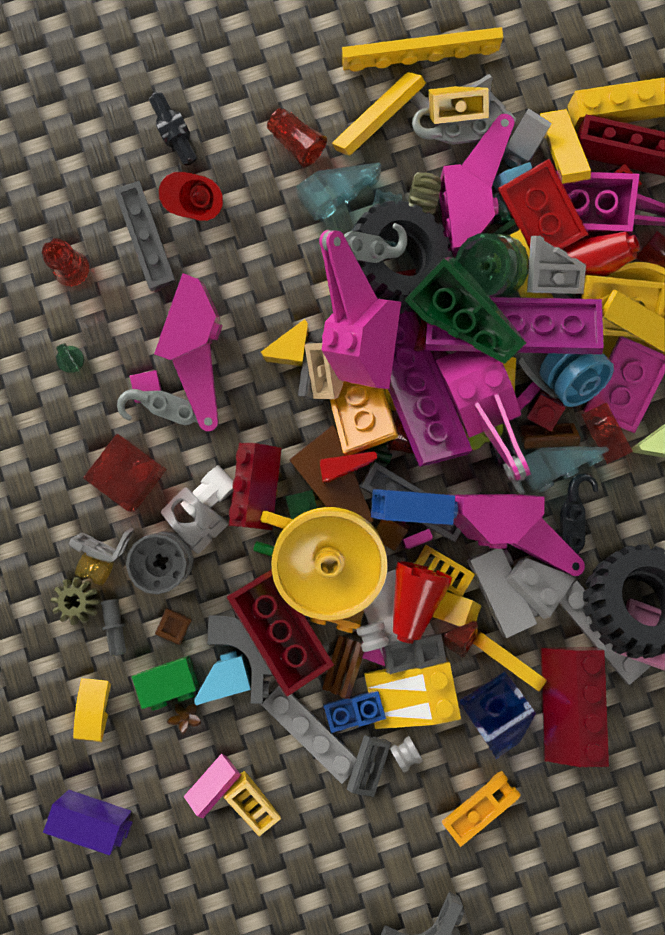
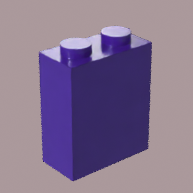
M68 790L52 804L43 833L111 855L114 849L121 847L124 839L128 838L133 824L132 821H129L132 811Z

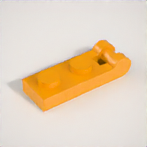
M503 771L495 774L486 785L442 820V824L460 847L521 796L516 787H511L507 782L508 777ZM499 789L503 796L497 801L492 794Z

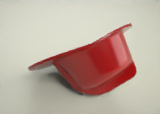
M173 172L161 181L158 189L159 199L163 207L170 213L181 217L208 221L220 213L223 205V195L220 187L212 179L201 175Z

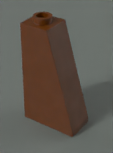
M332 425L290 458L289 461L326 507L352 511L362 516L369 523H372L374 520L371 517L354 472L323 484L320 468L321 459L346 456L343 453L337 430Z

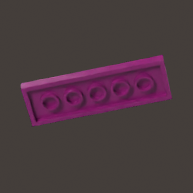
M490 297L527 342L517 353L602 355L604 349L602 299ZM427 323L426 350L481 352L464 340L455 338L436 325Z
M405 310L399 315L390 388L388 391L419 467L468 455L472 451V447L432 353L426 350V339L414 311L407 312Z

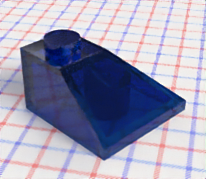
M506 671L459 701L495 758L503 755L521 742L536 715L534 709Z

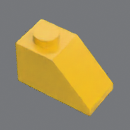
M455 86L428 89L430 119L434 124L489 118L488 88Z

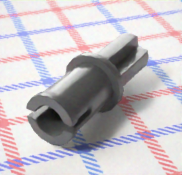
M119 599L100 602L105 624L102 630H106L110 656L126 653L122 628L125 626V623L121 622Z

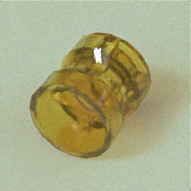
M84 552L78 562L75 574L81 578L88 577L92 579L94 584L103 586L112 571L114 562L98 560L87 556Z

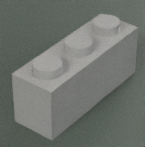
M492 548L467 560L472 572L475 573L474 577L503 637L508 638L537 624L534 618L537 616V612L506 581V578L512 571L510 566L513 565V560L507 549Z

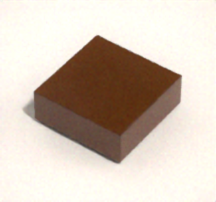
M381 520L376 531L380 535L383 544L395 551L410 526L402 521Z
M166 608L155 634L181 645L192 619Z

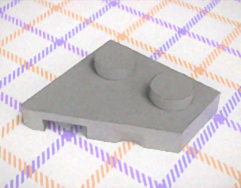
M531 236L527 292L584 294L586 265L576 258L569 257L567 252L559 247H553L544 241L543 237Z
M528 558L520 559L506 578V581L543 619L551 617L575 580L569 574Z

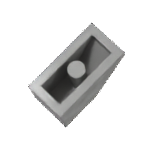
M528 109L505 148L502 159L505 160L506 164L511 168H515L531 162L552 123Z

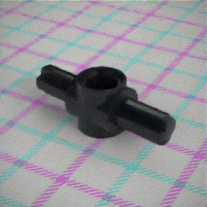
M153 93L149 98V102L158 117L155 125L166 146L175 149L184 166L192 165L197 160V156L188 141L190 131L181 113L170 108L163 93Z

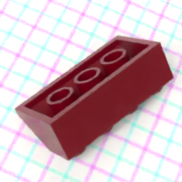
M272 569L226 597L286 697L334 666L304 614L292 608L278 592L273 580Z
M597 647L540 648L541 676L547 680L542 687L544 761L576 767H609L605 650Z

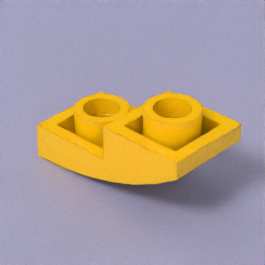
M81 678L75 710L74 739L102 742L108 717L105 710L111 687L109 681Z

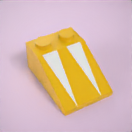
M446 658L447 662L422 669L416 667L393 674L387 673L386 669L364 673L368 692H379L386 717L384 720L374 722L375 729L436 725L460 720L461 716L448 659Z

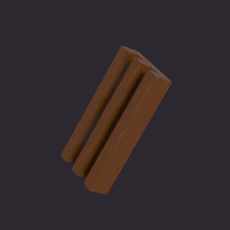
M574 423L556 424L552 431L540 425H521L519 429L524 449L580 446L581 438Z
M339 635L332 656L334 666L328 669L323 690L340 695L344 699H350L364 655L361 642ZM353 647H356L350 664L349 660L353 651ZM345 673H347L343 689H340Z

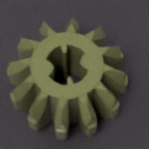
M417 172L414 175L410 188L409 206L413 207L416 204L423 208L422 211L428 214L430 212L434 216L440 196V177L432 173Z
M75 577L72 582L69 579L63 580V587H55L54 591L59 597H53L50 601L58 603V607L54 608L52 612L54 614L62 612L60 616L61 622L69 619L71 625H76L79 620L82 623L88 622V615H96L97 611L92 605H99L100 600L93 599L92 597L98 593V589L89 590L91 581L86 580L82 583L80 577ZM78 596L80 599L77 601H80V605L73 606L72 603L74 601H71V598Z

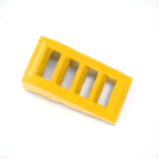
M425 545L415 563L424 565L431 554L434 556V559L428 569L434 571L440 560L444 562L440 571L446 573L450 566L454 568L450 575L453 578L448 591L462 597L475 573ZM459 572H461L464 575L460 580L458 586L455 588L452 586V584L458 576Z
M243 771L240 773L241 776L224 794V799L258 836H261L281 820V816L249 775ZM248 796H253L246 803H242V801L245 800ZM259 803L261 806L250 814L249 811ZM267 812L268 815L257 823L256 819Z

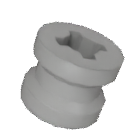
M384 621L370 623L356 629L357 634L362 637L363 643L361 648L363 652L376 650L390 644L389 638L384 635Z
M410 736L406 737L399 746L393 745L390 747L392 754L404 773L414 763L420 764L423 762Z

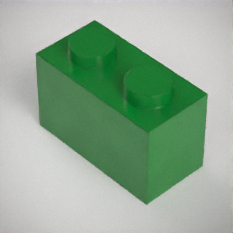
M190 655L131 676L141 708L150 707L151 711L167 706V701L177 698L178 702L194 697L193 692L200 687Z

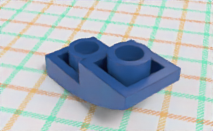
M378 691L323 704L331 733L386 719Z

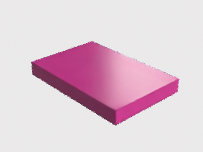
M619 336L608 358L614 366L612 378L595 397L586 403L583 411L635 433L665 374V355L623 336Z

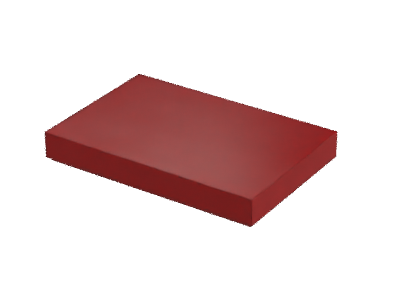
M550 159L498 188L529 249L531 236H541L544 238V241L553 247L564 249L589 235Z

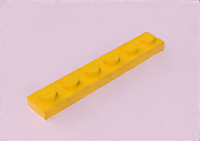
M502 27L342 47L343 71H361L364 68L375 66L377 68H386L391 64L399 63L411 65L423 60L436 62L447 57L465 58L471 54L479 53L490 55L500 50L503 31Z

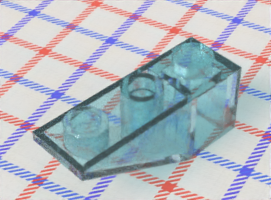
M372 163L317 171L296 186L297 197L315 221L321 217L325 219L332 215L336 210L335 207L342 202L349 203L358 195L357 192L365 186L370 188L375 185L380 179L381 164Z
M607 447L540 448L524 457L531 472V475L526 476L525 480L531 490L538 489L539 492H543L555 485L552 480L563 476L565 480L579 473L577 467L587 462L589 466H592L605 459L602 454L609 451Z

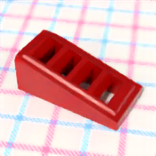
M374 451L321 459L320 468L323 484L373 463L377 459V454Z

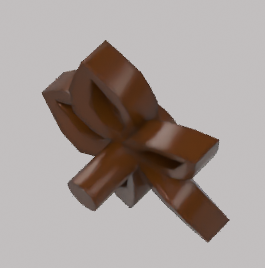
M176 703L175 712L177 715L167 720L168 724H179V730L182 735L188 730L189 725L196 727L201 724L199 717L196 716V704H191L185 709Z

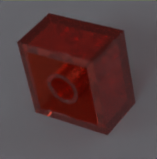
M117 433L83 479L126 511L135 512L167 468Z

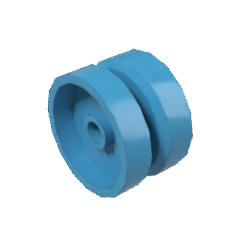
M549 353L541 364L539 373L541 379L549 388L554 390L555 395L564 405L574 407L588 402L608 384L612 378L614 366L603 353L602 355Z

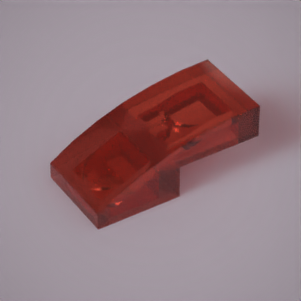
M607 402L581 414L607 464L633 452Z

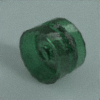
M478 233L468 238L461 245L455 258L471 274L489 297H506L516 293L524 284L529 272V258L526 248L518 239L509 235Z

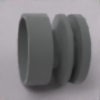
M161 531L144 536L133 544L127 556L126 568L129 578L137 588L146 593L162 594L171 591L187 579L193 568L194 556L192 549L180 535L175 532ZM161 556L168 557L169 561L166 565L158 563Z

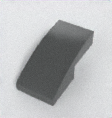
M441 634L422 636L420 640H414L413 644L395 641L382 647L386 672L389 674L416 667L422 669L447 662Z

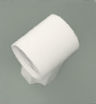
M217 465L201 480L202 484L193 491V494L204 505L212 508L218 501H223L233 492V480ZM183 501L181 505L195 519L196 512L194 506Z

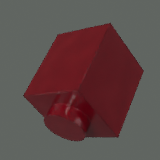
M541 389L528 408L527 419L552 431L566 409V405L558 397L554 398Z

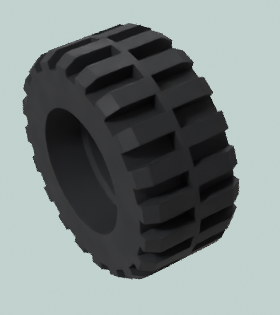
M391 200L383 202L382 205L376 204L372 206L368 212H365L351 231L379 236L383 240L398 243L399 234L393 228V224H399L405 229L407 234L406 250L411 255L416 269L414 276L398 274L389 269L383 261L371 263L357 260L378 299L401 302L400 314H402L405 310L407 312L414 311L405 301L408 295L443 258L452 257L453 253L448 251L451 243L449 238L443 234L445 229L441 223L438 225L434 221L435 217L430 212L428 214L422 211L423 208L416 204L412 207L409 206V202L398 201L395 204Z
M648 544L624 547L598 564L592 570L593 574L587 578L585 585L589 589L583 592V601L588 602V606L584 608L585 617H591L593 623L589 624L593 632L598 631L601 634L599 640L604 645L611 643L613 645L612 651L618 654L627 652L626 655L630 658L637 659L643 656L646 659L665 653V549L655 546L650 549ZM626 578H635L645 582L657 594L661 606V615L655 627L638 622L627 611L622 598V587Z

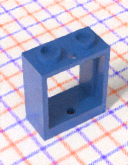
M373 489L372 518L453 525V521L458 514V503L455 501V495Z

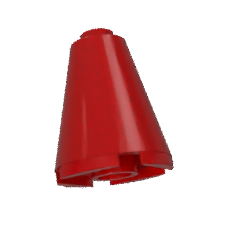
M626 231L583 238L562 250L567 252L569 257L576 258L586 265L585 275L608 277L636 259L637 252L640 251V245L635 235L631 236Z
M406 561L397 562L393 633L397 634L399 641L413 644L414 640L421 639L451 585L452 576L439 570L437 572L432 571L427 566Z

